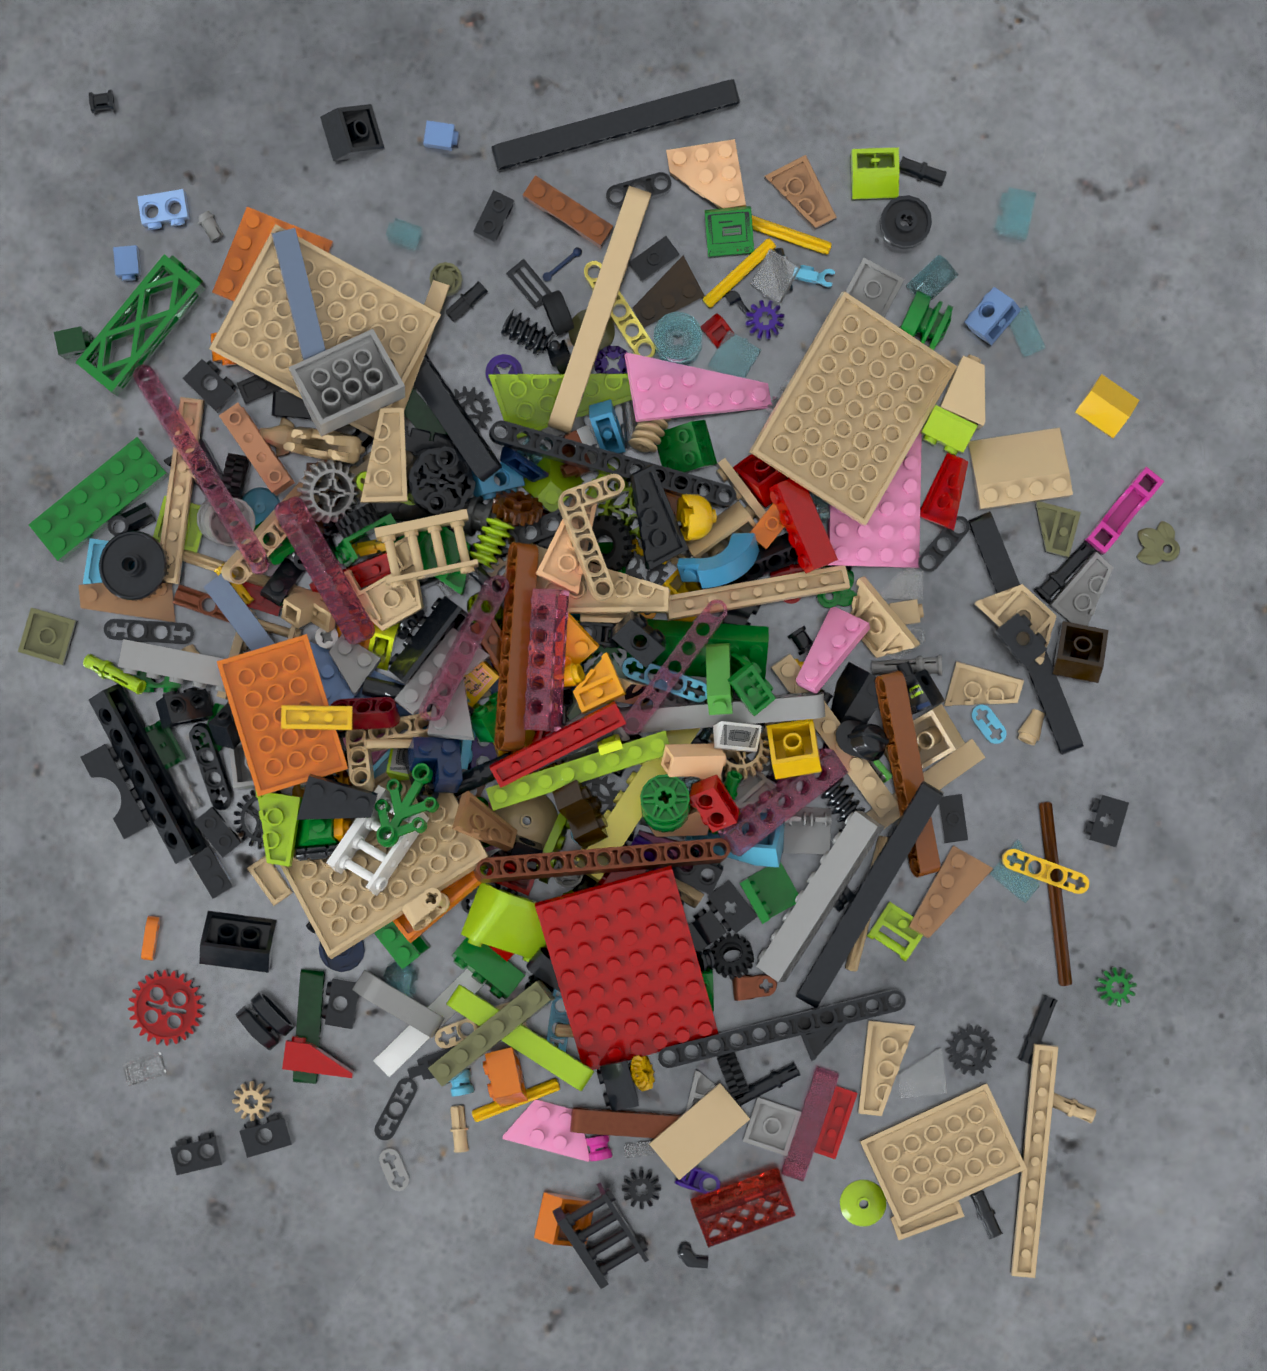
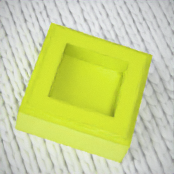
M619 734L597 742L600 755L623 749Z

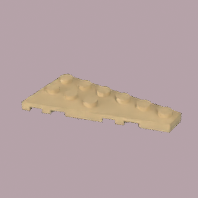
M537 545L539 568L547 549ZM588 563V569L591 573H598L600 571L599 565ZM608 569L614 587L613 593L607 600L597 601L590 593L584 574L581 577L578 595L537 575L534 614H566L567 612L570 614L629 613L631 610L635 613H670V589ZM598 584L596 586L598 594H608L606 585Z

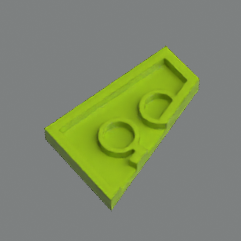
M256 792L260 809L259 817L262 821L266 861L269 864L292 867L299 823L297 817L303 797L269 793L258 797Z

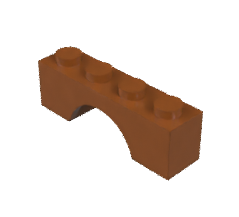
M536 175L523 193V199L561 220L600 249L614 230L613 225Z

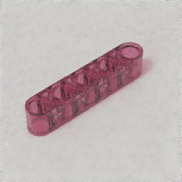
M819 1066L816 1067L788 1155L782 1167L781 1175L804 1181L839 1078V1073Z

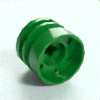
M917 291L900 329L913 337L917 333L922 334L920 342L923 344L927 337L932 339L929 348L934 350L939 342L943 340L950 325L953 306L948 304L943 314L939 312L943 304L942 301H939L934 309L929 307L931 296Z
M668 774L657 775L648 780L643 786L640 795L642 817L646 824L652 829L663 833L673 832L681 828L688 820L690 813L689 790L685 783L677 777H669ZM662 797H666L669 803L665 804L662 801Z

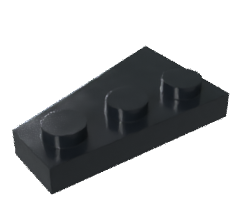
M310 774L297 820L371 818L378 793Z

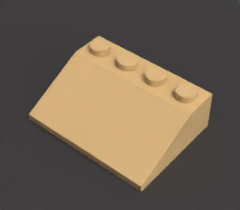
M1060 428L969 441L968 447L978 510L1064 498L1073 495Z

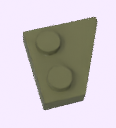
M1037 501L1036 508L1046 552L1069 557L1081 512Z

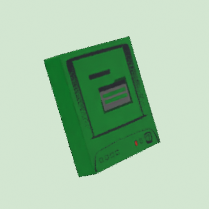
M751 206L704 210L708 257L752 253L754 251Z

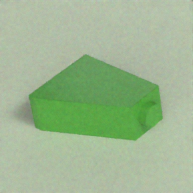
M729 643L706 645L709 715L733 714V688L727 680L733 675Z

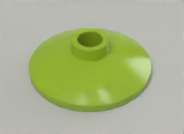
M857 1180L850 1183L843 1190L840 1197V1208L842 1214L850 1223L857 1226H870L878 1222L884 1215L886 1197L880 1186L869 1180ZM861 1200H866L868 1202V1206L866 1208H861L859 1206Z

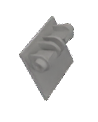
M785 807L783 853L824 855L827 851L829 852L832 823L831 808Z

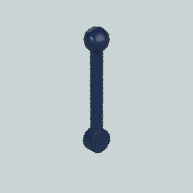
M574 248L571 255L549 273H544L542 276L545 282L551 281L552 276L574 257L582 254L581 248Z

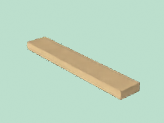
M970 739L963 746L923 772L924 780L940 790L986 757L974 740ZM895 792L892 794V796L897 801V796ZM898 805L881 818L877 816L873 809L865 813L883 825L884 829L900 818Z

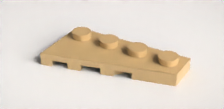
M380 408L360 503L407 502L404 408Z
M868 1020L858 1114L882 1116L915 1025Z

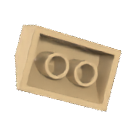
M738 501L717 516L716 523H713L708 535L698 540L685 541L688 551L693 558L715 556L728 546L732 533H750L756 523Z

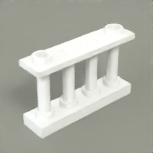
M378 785L374 791L378 793L376 802L380 799L386 800L391 805L390 813L395 815L390 793ZM385 804L380 807V810L385 808ZM374 806L371 818L355 819L326 863L339 874L348 869L367 880L366 888L378 896L380 891L386 888L388 879L419 833L414 831L400 836L398 842L391 848L388 854L382 852L365 841L370 831L375 830L377 832L381 826L380 822H378V812ZM424 812L403 819L407 823H411L416 817H421L426 822L429 820ZM422 822L417 824V828L421 827ZM361 849L382 862L375 874L352 861L357 850Z

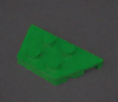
M441 527L440 535L447 565L461 563L455 533L446 527ZM428 530L418 532L417 540L424 570L437 568L431 533H428ZM405 535L397 538L394 543L404 538ZM466 542L469 553V551L471 550V545L468 542ZM461 571L434 576L460 595H463L467 574H461Z

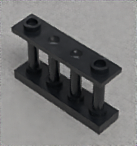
M600 1182L596 1184L601 1193L599 1197L571 1214L569 1212L565 1214L561 1207L556 1208L552 1212L558 1225L600 1289L609 1285L605 1276L611 1269L638 1253L644 1262L649 1261L645 1253L648 1250L642 1238H636L613 1201L616 1198L611 1189L607 1188L605 1190ZM607 1203L612 1211L611 1213L583 1230H575L574 1225L577 1220ZM618 1220L623 1228L593 1247L591 1245L587 1247L584 1243L587 1241L586 1238ZM626 1237H629L633 1243V1246L605 1263H597L595 1260L598 1254Z

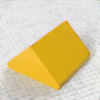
M1101 374L1075 413L1111 438H1114L1129 419L1140 400Z

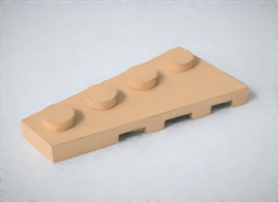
M585 494L587 498H589V499H595V498H593V497H591V496ZM572 498L569 507L575 506L574 498ZM597 504L585 508L591 527L593 526ZM574 518L571 520V524L575 529L583 528L581 519ZM562 519L536 575L578 595L583 572ZM588 540L580 541L579 545L583 551L588 550Z

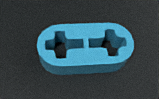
M986 705L975 706L971 712L972 721L987 741L992 744L1003 742L1007 735L1006 729L993 711ZM978 709L988 712L985 716L989 723L986 724L984 720L976 719ZM992 725L996 730L1001 729L1002 732L999 734L1001 738L999 740L997 738L991 739L992 731L988 726Z

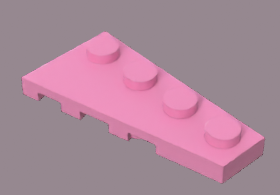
M831 607L796 678L797 685L817 694L869 631V623L837 607Z

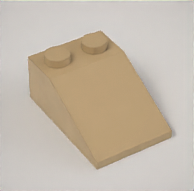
M942 704L913 720L922 769L965 744ZM886 745L884 755L890 763L888 749Z

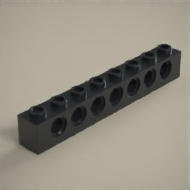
M119 684L113 685L90 698L89 702L174 863L177 864L207 848L122 686Z

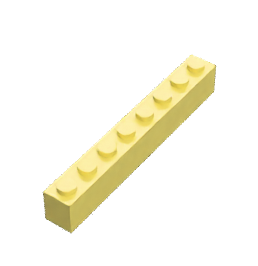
M701 728L665 732L669 744H691ZM663 757L641 763L642 767L638 773L634 771L631 773L626 781L629 784L625 792L619 791L613 800L616 806L612 812L607 809L603 815L608 824L606 828L608 837L588 846L587 849L621 847L624 845L642 818L640 795L643 786L651 778L667 774L661 765ZM605 856L597 857L600 865H608V859ZM577 857L574 859L578 862L576 864L577 867H585V861L582 858ZM604 873L587 874L596 882H599Z

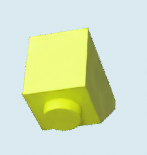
M400 622L385 631H382L374 624L368 650L381 658V662L376 668L388 670V663L392 657Z

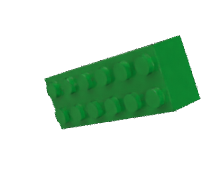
M136 437L28 525L55 559L63 562L89 541L90 538L105 528L113 516L121 515L168 477L169 473L143 441Z
M646 619L648 625L654 630H660L666 640L665 650L652 662L654 664L687 676L706 677V645L729 643L730 654L735 652L739 656L745 655L750 662H755L761 669L762 673L759 675L762 679L766 677L769 627ZM644 635L635 636V638L638 640H644L646 638ZM627 652L626 658L632 657V655ZM731 657L732 672L735 674L740 668ZM635 661L626 665L629 672L638 671L644 673L647 668L644 666L643 669L638 668ZM651 669L648 672L652 674H661V672L658 669Z

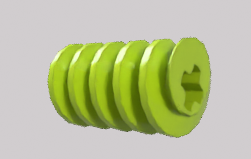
M495 517L486 518V522L490 527L482 526L481 529L485 535L477 536L481 544L473 543V547L477 552L469 551V555L474 560L477 559L479 563L491 569L493 568L489 563L498 562L493 555L502 554L498 545L506 546L502 537L510 538L511 536L506 529L515 528Z

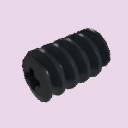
M513 309L502 327L501 335L505 336L510 332V341L518 337L517 345L520 346L526 342L525 349L527 351L534 347V355L541 351L543 352L554 332L552 331L545 335L546 327L538 331V322L530 326V318L527 317L524 321H521L522 313L520 312L513 316Z
M843 777L834 779L819 790L825 791L821 797L822 800L830 798L826 806H835L832 814H841L837 820L838 822L845 821L852 812L865 811L864 807L856 808L860 803L859 800L851 801L854 792L845 793L849 785L840 786L844 780Z

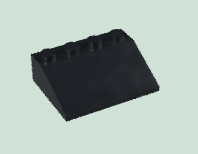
M446 596L442 599L439 597L431 607L433 611L429 617L424 616L417 625L419 630L414 636L411 634L403 643L405 647L400 655L396 653L388 663L391 665L388 670L405 684L410 681L452 628L457 630L469 615Z

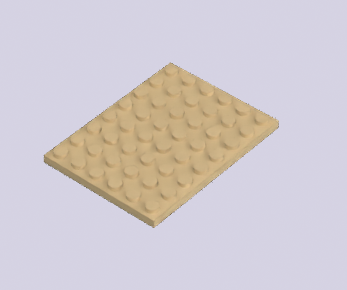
M275 224L271 233L286 229ZM270 233L209 349L302 399L289 371V367L303 361L272 234ZM298 237L325 350L374 329L400 378L405 383L441 314ZM393 403L384 408H391ZM380 409L349 424L374 437Z
M845 291L841 292L749 452L861 525H866L957 366Z
M386 772L375 778V789L379 785L387 790L386 785L391 778ZM410 780L399 781L403 786L400 792L402 801L412 786ZM397 784L392 786V790L397 787ZM425 785V786H424V787H425V791H424V794H423V795H427L428 797H431L432 794H428V793H427V791H426V786H427V785ZM439 793L437 798L439 802L438 810L434 813L424 811L429 818L426 831L419 833L388 879L386 888L380 891L378 896L366 888L367 880L352 871L345 869L342 874L334 871L326 863L329 858L315 860L308 858V860L299 861L296 859V850L294 848L292 867L280 865L330 959H333L403 915L402 908L427 889L436 888L441 891L475 870L481 859L490 858L480 840L452 829L459 805L453 793ZM415 798V800H414V802H413L412 805H415V804L418 803V801H417L416 798ZM389 812L388 816L391 822L394 815ZM350 818L352 824L356 818ZM403 820L400 826L408 823ZM375 830L370 831L365 841L388 854L392 847L380 845L377 841V832ZM361 849L357 850L352 858L353 862L375 874L382 863Z

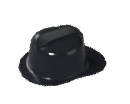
M854 720L842 722L836 731L838 746L845 753L867 761L879 760L883 756L885 747L890 740L886 737L884 730L880 726Z

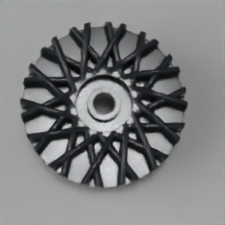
M140 531L120 533L113 537L102 550L99 560L101 580L105 587L119 598L132 601H142L144 598H150L152 594H157L156 591L163 587L162 583H166L164 579L169 574L167 569L170 568L167 565V560H169V557L166 556L167 551L163 549V545L159 543L158 539ZM133 562H135V567H134V569L132 570V569H131V564H132Z

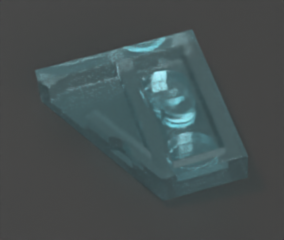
M1018 839L1009 848L1025 852ZM1013 853L1012 856L1008 855L1009 865L1012 866L1013 863L1021 864L1020 870L1023 871L1024 863L1028 857L1024 856L1023 861L1016 858V853ZM1002 858L989 873V875L1024 903L1030 899L1040 886L1037 879L1006 868L1002 863ZM1029 863L1028 869L1030 873L1035 874L1031 864Z

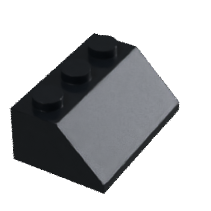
M208 911L200 942L199 964L269 973L277 920Z

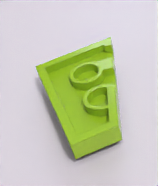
M561 813L557 817L542 853L560 852L565 844V836L567 830L570 829V825ZM555 859L550 861V865L553 869L557 862V860ZM540 878L539 881L548 884L550 878Z

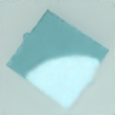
M728 330L708 366L723 374L745 378L761 349L749 343L747 338H741Z

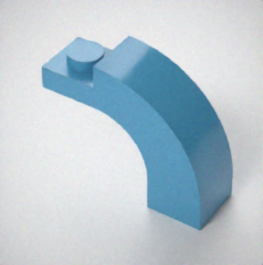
M732 533L728 546L721 553L712 557L679 558L677 567L681 581L700 582L702 588H712L738 579L753 566L758 556L759 548L755 533Z

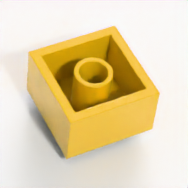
M813 719L767 725L775 779L822 772Z

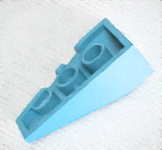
M761 812L755 813L754 817L741 819V817H738L736 824L723 828L722 832L718 833V835L708 831L707 835L686 836L685 841L722 838L727 840L731 847L728 858L756 866L779 867L784 845L785 814ZM713 846L715 854L724 855L722 847Z

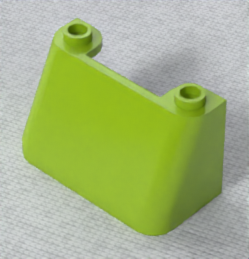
M487 883L479 885L461 935L469 938L468 943L481 947L483 943L523 956L522 960L526 962L530 961L540 947L547 948L535 908L536 901L512 894L503 889H497Z

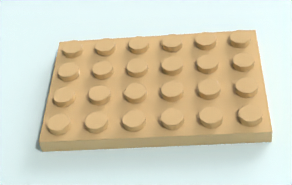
M984 1084L860 1141L899 1227L1027 1169L988 1084Z

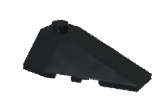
M851 662L847 663L837 680L831 711L840 723L854 720L867 724L879 705L875 686L876 676ZM824 742L821 753L840 764Z

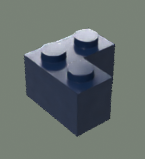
M413 737L408 748L409 771H412L417 764L424 763L433 771L434 792L457 793L462 782L459 739Z

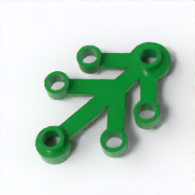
M419 763L413 768L412 776L415 780L403 801L400 794L403 788L402 784L397 779L388 781L386 788L390 792L395 813L391 822L388 816L391 805L384 799H380L375 803V810L378 812L381 824L376 834L377 841L383 847L394 846L400 836L414 831L423 833L427 829V822L421 817H416L411 823L400 826L403 819L424 811L434 813L438 810L439 802L433 797H427L423 802L412 805L422 786L432 780L433 771L426 764ZM397 784V787L392 790V786ZM434 802L433 806L428 808V805ZM385 804V808L380 810V807ZM422 822L421 827L417 828V824Z

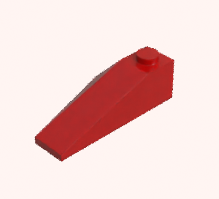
M753 454L732 467L757 501L764 507L773 503L770 498L769 488L789 479V477Z

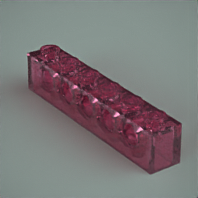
M533 588L531 620L529 623L530 642L528 645L529 659L527 690L525 692L524 730L556 732L561 729L569 591Z
M827 748L819 749L822 772L818 778L815 777L814 773L781 778L777 781L775 788L771 791L763 792L759 795L757 802L753 805L749 804L740 810L741 814L738 816L736 824L718 831L720 837L727 840L730 844V851L733 855L742 856L848 773L834 750ZM802 781L803 789L798 792L796 789L797 783ZM781 795H784L785 803L780 806L778 799ZM763 809H766L767 817L761 820L760 813ZM748 823L749 830L746 834H743L742 826Z

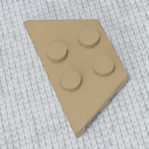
M865 576L857 580V585H859L857 596L853 597L852 612L850 614L869 623L870 629L861 640L874 656L878 658L919 646L920 642Z
M1023 584L974 603L998 627L1014 614L1019 613L1020 616L1024 614L1032 623L1030 626L1031 630L1035 634L1039 632L1047 643L1044 646L1047 648L1057 616ZM1020 632L1016 640L1018 644L1024 646L1028 643L1029 638L1026 633ZM1045 652L1035 659L1039 665L1044 661Z

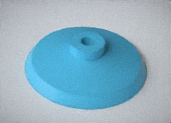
M263 487L251 489L242 498L253 510L255 525L264 521L281 503L274 492L271 493L269 489Z

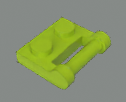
M889 901L868 932L867 937L871 940L876 939L899 954L900 959L906 962L923 935L908 927L913 916ZM882 925L909 942L907 947H903L879 930Z

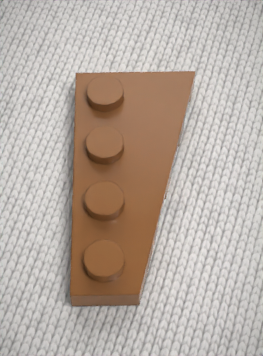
M103 583L79 585L80 607L82 609L176 623L175 604H173L174 592L173 584L162 583L163 587L156 591L157 594H152L150 598H144L142 601L119 598L112 594Z
M952 846L908 927L924 937L930 938L994 868Z

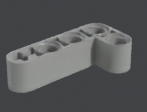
M365 969L352 989L366 1000L431 1038L434 1037L445 1019Z

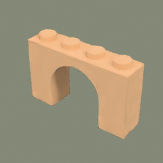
M714 743L665 744L661 765L669 777L692 776L700 778L701 781L717 774L722 781L721 773L723 766L726 764V755L721 749L714 748ZM690 803L688 820L681 828L665 833L656 831L651 827L650 829L655 837L707 835L709 827L702 822L699 811Z

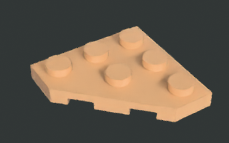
M735 139L666 150L669 172L672 177L688 185L691 190L714 203L719 209L746 206Z

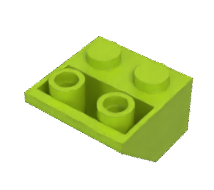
M899 147L852 149V199L899 197Z

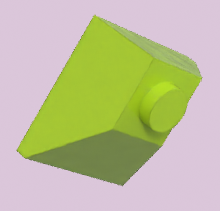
M543 457L537 466L549 473V476L535 482L524 478L525 485L522 488L527 493L532 494L533 498H539L538 502H542V506L552 513L559 510L558 499L560 495L568 489L582 485L584 480L580 477L575 478V476L564 478L560 471V466L565 463ZM571 496L564 497L563 503L565 504Z

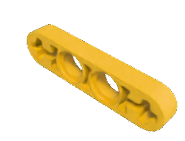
M1008 849L1002 855L1003 865L1015 872L1076 894H1082L1089 888L1087 876L1077 871L1017 849ZM1013 853H1016V858L1023 861L1024 856L1028 857L1024 863L1023 871L1020 870L1021 864L1013 863L1010 866L1007 856H1012ZM1034 860L1038 861L1041 865V870L1037 874L1030 873L1028 869L1029 863ZM1057 868L1062 871L1063 877L1059 882H1054L1050 878V873L1053 869ZM1068 872L1071 873L1069 876L1071 879L1078 880L1081 877V882L1084 883V886L1079 887L1077 890L1075 885L1067 882V887L1063 886L1067 880Z

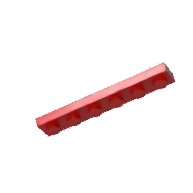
M614 701L489 765L490 770L500 788L625 725L626 720Z

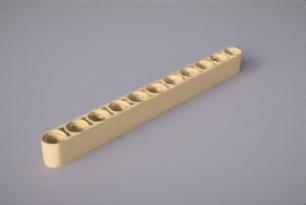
M629 186L548 422V426L569 434L572 430L652 193L632 186Z

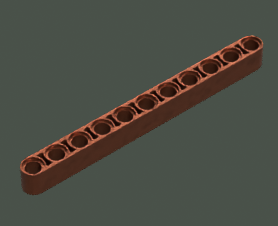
M715 838L491 857L481 859L478 862L474 875L481 883L657 869L667 866L680 867L715 864L723 862L727 858L731 847L727 840ZM713 846L722 847L724 855H716L713 851ZM690 848L699 849L701 857H693L690 853ZM667 850L676 851L678 859H670L667 856ZM644 852L653 853L655 861L648 862L645 860ZM628 854L632 862L629 864L623 863L620 855ZM605 856L608 859V865H600L597 857ZM577 857L582 858L585 861V867H577L574 864V859ZM554 859L560 861L562 868L559 870L553 869L550 861ZM531 861L537 863L539 870L536 872L530 871L527 868V863ZM507 863L512 864L515 867V872L512 874L506 873L503 865ZM484 865L490 867L492 874L489 876L483 875L480 872V867Z

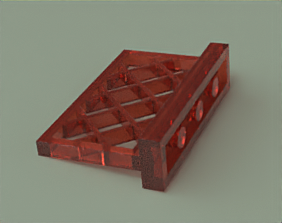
M778 1168L690 1199L708 1248L796 1216ZM781 1191L777 1198L769 1196ZM759 1199L755 1206L747 1204L749 1202ZM765 1201L773 1203L769 1210L761 1208ZM779 1205L788 1207L786 1211L775 1212ZM737 1207L733 1214L725 1212L727 1210ZM743 1209L751 1211L747 1218L739 1216ZM757 1213L765 1215L759 1221L753 1220ZM715 1215L711 1222L703 1220L705 1218ZM721 1217L729 1219L725 1226L717 1224ZM735 1221L743 1223L737 1229L731 1228ZM713 1229L721 1231L719 1235L712 1238L709 1237Z

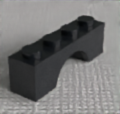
M104 744L80 757L91 778H106L117 786L121 795V806L113 820L123 839H128L151 826L149 821L152 819L146 808L142 809L139 803L141 798L135 787L131 788L127 780L130 778L124 766H119L117 762L119 757L113 746L109 747L108 744Z

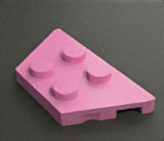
M534 1100L504 1133L502 1138L587 1162L590 1160L585 1134L570 1132L572 1108L543 1100Z

